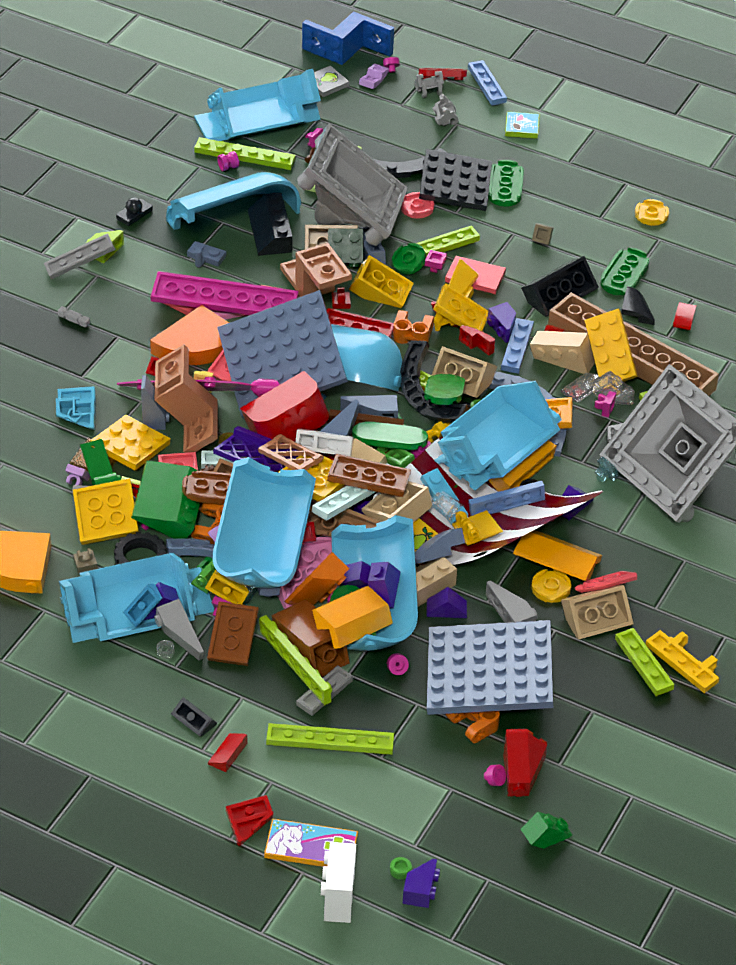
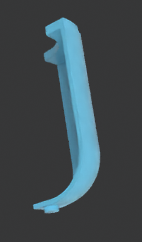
M259 172L172 200L170 202L171 205L167 207L166 221L173 230L180 228L182 218L191 223L195 221V213L246 196L282 193L283 200L290 205L296 214H299L301 200L297 188L289 180L275 173Z
M331 324L347 380L394 391L399 390L400 383H402L400 373L402 357L399 348L391 338L376 331Z
M250 457L234 461L213 549L215 569L224 577L250 587L274 588L289 583L297 569L316 478L305 469H281L280 473L270 471V467L262 465Z
M395 515L386 521L376 523L374 528H366V525L340 524L331 532L332 552L345 565L363 561L370 566L371 563L390 562L401 571L394 608L390 609L393 624L376 631V636L366 634L360 640L348 644L347 649L369 651L393 646L412 634L418 619L413 519Z

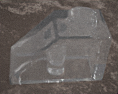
M445 491L437 492L432 499L434 503L432 507L448 520H453L463 506V503Z

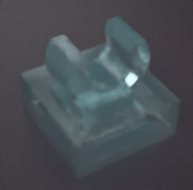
M602 456L597 461L599 468L595 471V474L598 475L596 478L600 482H604L607 477L612 481L619 477L616 467Z

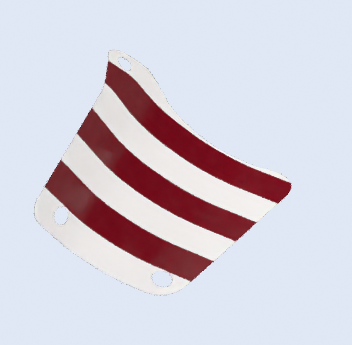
M441 436L405 467L411 469L409 481L424 485L420 480L421 476L438 468L469 515L467 517H470L469 499L498 491L489 480L477 490H473L469 487L470 483L464 478L460 480L450 473L448 466L434 461L443 454L437 443L443 438ZM595 491L579 496H560L545 492V500L490 514L503 532L468 546L466 543L450 547L452 555L445 556V558L452 565H456L488 555L600 495L603 491ZM381 492L376 493V494L373 496V499H374L376 496H378ZM430 495L432 507L419 518L438 534L454 529ZM488 551V552L485 553L484 555H481V556H478V557H474L475 555H477V554H479V553H481V552Z

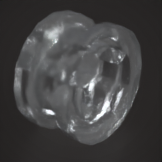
M163 640L157 644L156 651L159 658L169 660L174 657L175 649L173 642Z

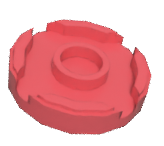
M412 192L405 195L400 208L408 217L416 219L425 218L433 213L434 201L419 199L420 192Z

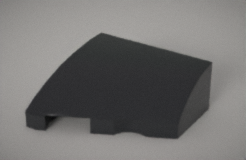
M627 286L621 314L639 317L638 323L654 325L655 319L644 296L638 290Z

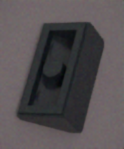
M184 697L171 712V715L200 737L217 724L216 721Z

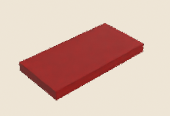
M331 308L327 309L331 324L376 331L387 335L389 338L393 336L394 323Z

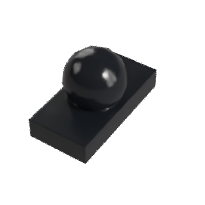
M130 198L126 202V208L116 214V219L130 226L151 212L153 206L141 198Z

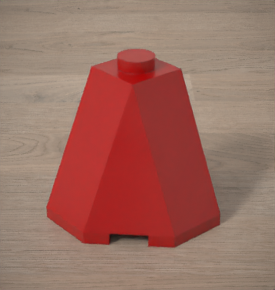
M506 729L503 757L508 796H529L546 759L547 742L542 738L537 739L534 737L533 732L528 729Z

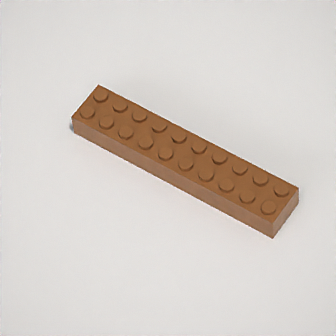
M570 293L550 310L548 325L565 329L564 332L588 333L585 320L606 313V311ZM624 322L639 378L653 385L670 364L686 375L692 383L708 396L716 390L719 373Z

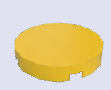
M647 199L640 204L639 202L637 204L635 217L646 225H661L669 217V208L665 207L661 201Z
M545 569L536 573L533 577L531 588L533 594L544 602H561L562 599L567 598L570 594L571 581L563 572L555 569L553 571Z

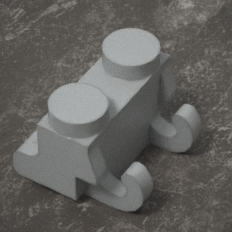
M442 71L435 72L437 77L421 79L423 74L416 75L414 86L418 92L422 89V98L427 97L426 89L438 87L437 95L442 94V84H444Z
M441 94L439 96L440 101L432 107L437 115L435 120L439 126L450 123L455 125L459 121L458 116L455 114L456 107L444 94Z

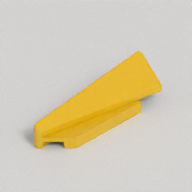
M459 259L449 286L471 299L474 293L471 286L478 279L479 275L463 260ZM438 312L434 317L435 331H440L441 326L448 323L451 326L456 325Z

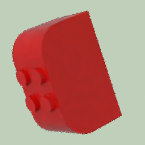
M305 371L240 408L250 431L270 439H274L277 435L282 434L296 442L297 429L316 430L324 425L329 418L328 409L316 381Z

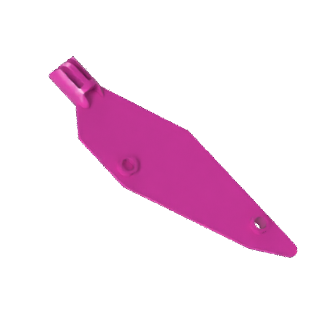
M214 377L196 380L207 391L252 390L257 397L280 385L277 380L261 378L253 381L251 384L235 381H217ZM142 379L119 382L117 385L137 387L138 390H141Z

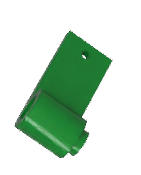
M102 439L80 444L93 486L121 480V476L112 471Z

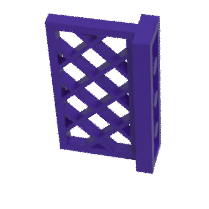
M240 426L235 427L233 435L213 450V454L232 462L244 459L241 457H250L258 463L270 467V471H281V469L286 467L258 452L259 447L272 439ZM278 449V452L290 451V449ZM283 456L286 459H290V456Z

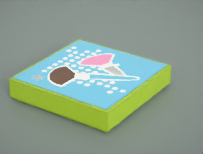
M507 112L505 136L538 139L539 114Z

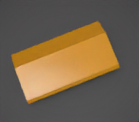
M536 530L522 536L513 552L515 555L584 581L591 579L595 564L600 563L602 558L601 554Z
M369 586L360 588L312 610L317 630L329 629L334 649L342 648L361 639L366 634H372L393 624L388 603Z

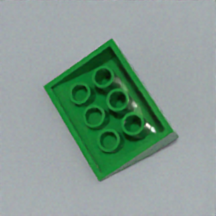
M147 460L131 518L173 539H187L194 530L200 502L193 501L184 495L182 481L186 475L189 476L192 472L198 470L190 466Z

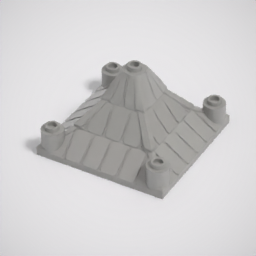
M329 123L315 140L316 149L308 167L297 178L298 185L303 190H311L315 185L318 201L314 217L317 223L320 225L348 223L361 227L367 226L370 229L365 233L366 241L371 245H378L391 234L408 188Z
M669 364L599 455L676 522H688L694 516L693 503L736 449V418L692 383L686 375Z

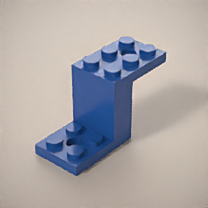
M354 11L334 30L308 20L302 23V49L341 65L351 58L362 46L389 57L393 54L394 27Z

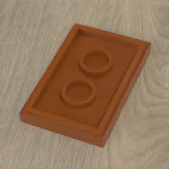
M218 602L207 656L209 661L248 666L259 607Z

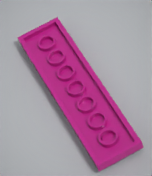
M160 271L157 272L151 293L152 302L195 308L203 305L209 310L252 315L298 298V291Z

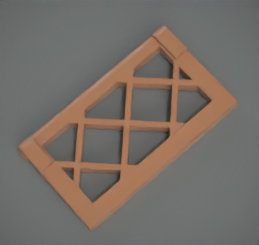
M282 434L277 435L274 439L258 448L259 453L292 470H307L322 462L324 458L323 455L286 438ZM278 449H290V451L278 452ZM283 456H290V459H286ZM292 456H304V458L292 459Z

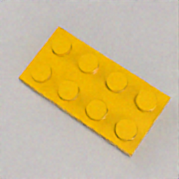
M618 308L586 319L585 324L601 387L606 388L638 377L621 310Z

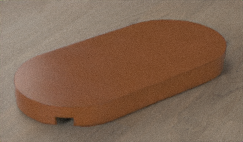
M194 471L191 475H186L183 478L182 491L187 498L193 501L224 505L231 474Z

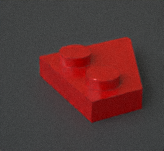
M267 795L228 805L225 808L238 846L242 845L270 821L274 814Z

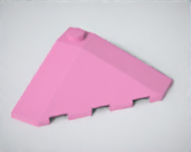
M316 537L315 542L302 543L295 575L289 583L280 586V594L277 595L284 609L293 605L287 604L284 601L332 552L331 537Z

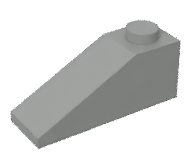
M492 581L487 582L486 596L505 623L536 621L538 618L537 612L534 608H531L527 601Z
M180 599L157 607L156 615L154 616L157 626L161 627L167 636L196 659H203L204 651Z

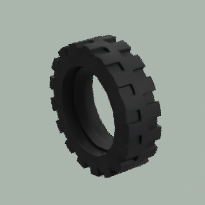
M149 532L127 534V537H122L119 543H116L114 560L115 565L130 562L124 556L129 551L137 548L150 549L157 554L156 556L167 554V548L164 545V541L155 534L151 535Z

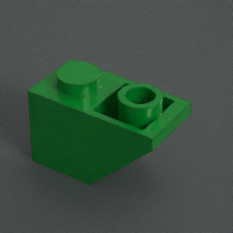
M537 812L521 828V831L531 845L543 849L566 840L573 835L568 829L569 824L563 818L554 817L549 813Z

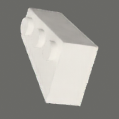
M330 842L329 851H325L324 864H328V866H323L322 880H326V882H321V896H325L324 921L351 923L356 844Z

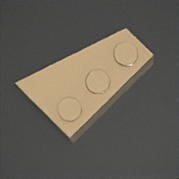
M537 331L530 343L534 359L588 375L595 363L588 333Z

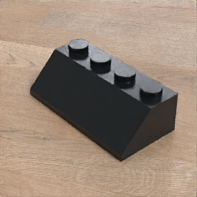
M282 193L264 194L248 208L258 256L292 253V233Z
M585 256L575 258L521 287L528 304L545 317L549 316L550 310L570 293L583 297L599 288Z

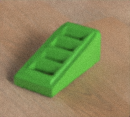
M378 447L376 449L384 454L387 463L393 466L405 468L415 459L414 454L403 449Z

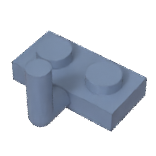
M195 241L188 249L187 257L195 259V266L198 268L204 262L219 267L226 258V251Z

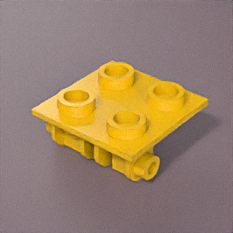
M487 510L467 517L465 512L458 511L455 517L456 522L452 523L454 529L462 528L467 546L503 532Z

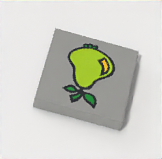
M331 66L314 72L318 91L322 97L349 86V81Z

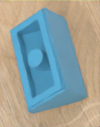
M154 583L148 584L124 610L123 613L135 627L161 601L162 596Z

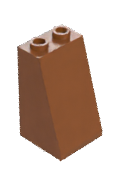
M306 599L271 615L272 621L277 624L278 629L287 635L292 645L297 646L300 654L309 660L310 665L319 671L321 677L327 675L336 666L343 667L349 664L347 645L334 649L329 629L317 630L312 611L316 607Z

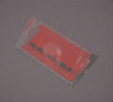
M584 373L565 386L561 392L567 397H572L573 401L580 402L601 387L598 374Z

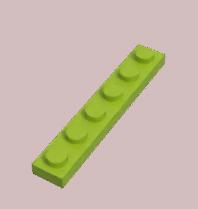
M199 137L194 147L195 153L216 157L235 151L239 161L287 170L292 169L296 156L289 153Z
M267 615L260 617V633L324 705L331 703L332 687L330 683L324 681L319 671L314 669L310 665L309 660L300 654L297 646L292 645L287 635L278 629L274 621H271Z
M268 723L266 745L390 755L393 754L394 733L273 723Z

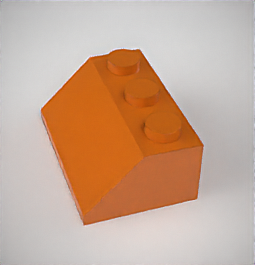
M331 552L284 602L294 605L306 599L312 605L317 601L322 603L347 578L344 574L350 568Z

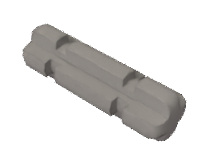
M64 306L58 309V316L66 317L67 320L76 324L80 323V326L85 328L90 325L89 317H82V314L71 309L68 311V308Z

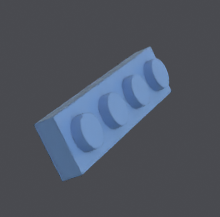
M481 60L468 63L469 71L491 106L506 103V95L485 62Z
M516 318L501 365L502 371L519 374L534 321Z
M542 481L469 499L470 516L486 510L489 514L545 500L544 484Z

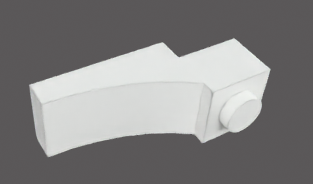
M299 428L296 433V443L314 452L351 456L353 437Z

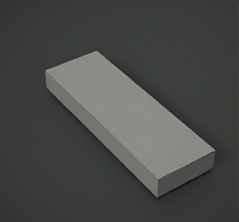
M336 666L323 678L332 687L331 699L353 681V675L339 666ZM310 689L296 701V705L311 716L324 706Z

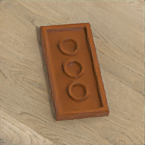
M336 454L328 473L327 481L403 497L411 475V469Z

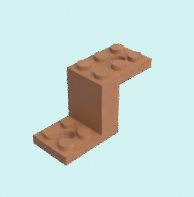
M329 243L296 252V259L280 264L281 271L294 289L298 291L300 297L318 290L321 291L322 295L335 291V285L352 280L351 272Z
M184 344L156 361L154 400L184 425L183 452L187 453L198 452L201 448L217 440L218 399L189 375V348Z

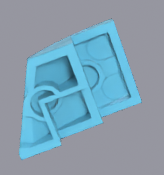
M95 386L58 389L56 416L95 430Z

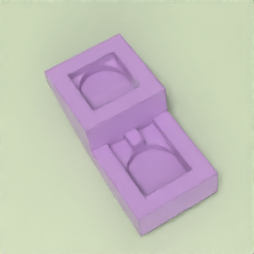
M377 64L372 65L368 68L367 74L360 78L359 85L371 89L376 88L388 74L389 68Z

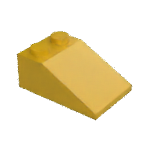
M369 255L360 266L349 290L363 299L402 308L414 283Z

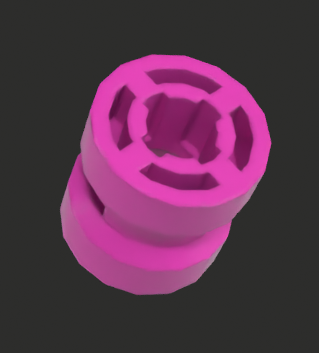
M235 151L229 152L227 155H218L217 161L222 172L231 167L233 169L239 167V159Z

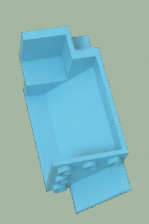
M309 69L300 75L283 78L277 82L223 93L222 88H218L207 99L208 107L212 109V112L194 116L204 137L217 141L321 120L317 103L321 99L314 70Z
M536 381L498 386L441 431L443 438L437 443L443 454L434 461L448 466L450 473L460 480L464 478L470 483L469 487L477 490L489 479L504 477L560 431L558 423L562 419L559 414L549 408Z
M174 553L81 572L79 577L59 581L62 595L60 600L64 606V614L68 627L70 626L73 643L94 638L104 641L161 628L157 626L154 618L144 620L135 627L123 613L148 584L152 583L156 585L158 582L176 588L189 621H194V616L214 612L209 592L206 594L191 584L201 572V568L189 569L188 564L184 563L180 557Z

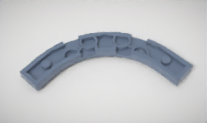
M496 371L492 383L487 388L496 389L498 386L531 381L520 376ZM540 387L545 399H555L550 393ZM566 428L560 429L549 439V441L557 445L554 456L560 457L566 438Z
M166 539L168 554L174 553L178 557L192 555L194 557L205 556L213 558L214 544H210V540ZM280 587L257 588L259 595L266 597L280 594Z

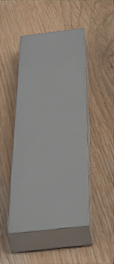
M107 233L45 262L44 265L50 278L53 279L112 252L115 248Z

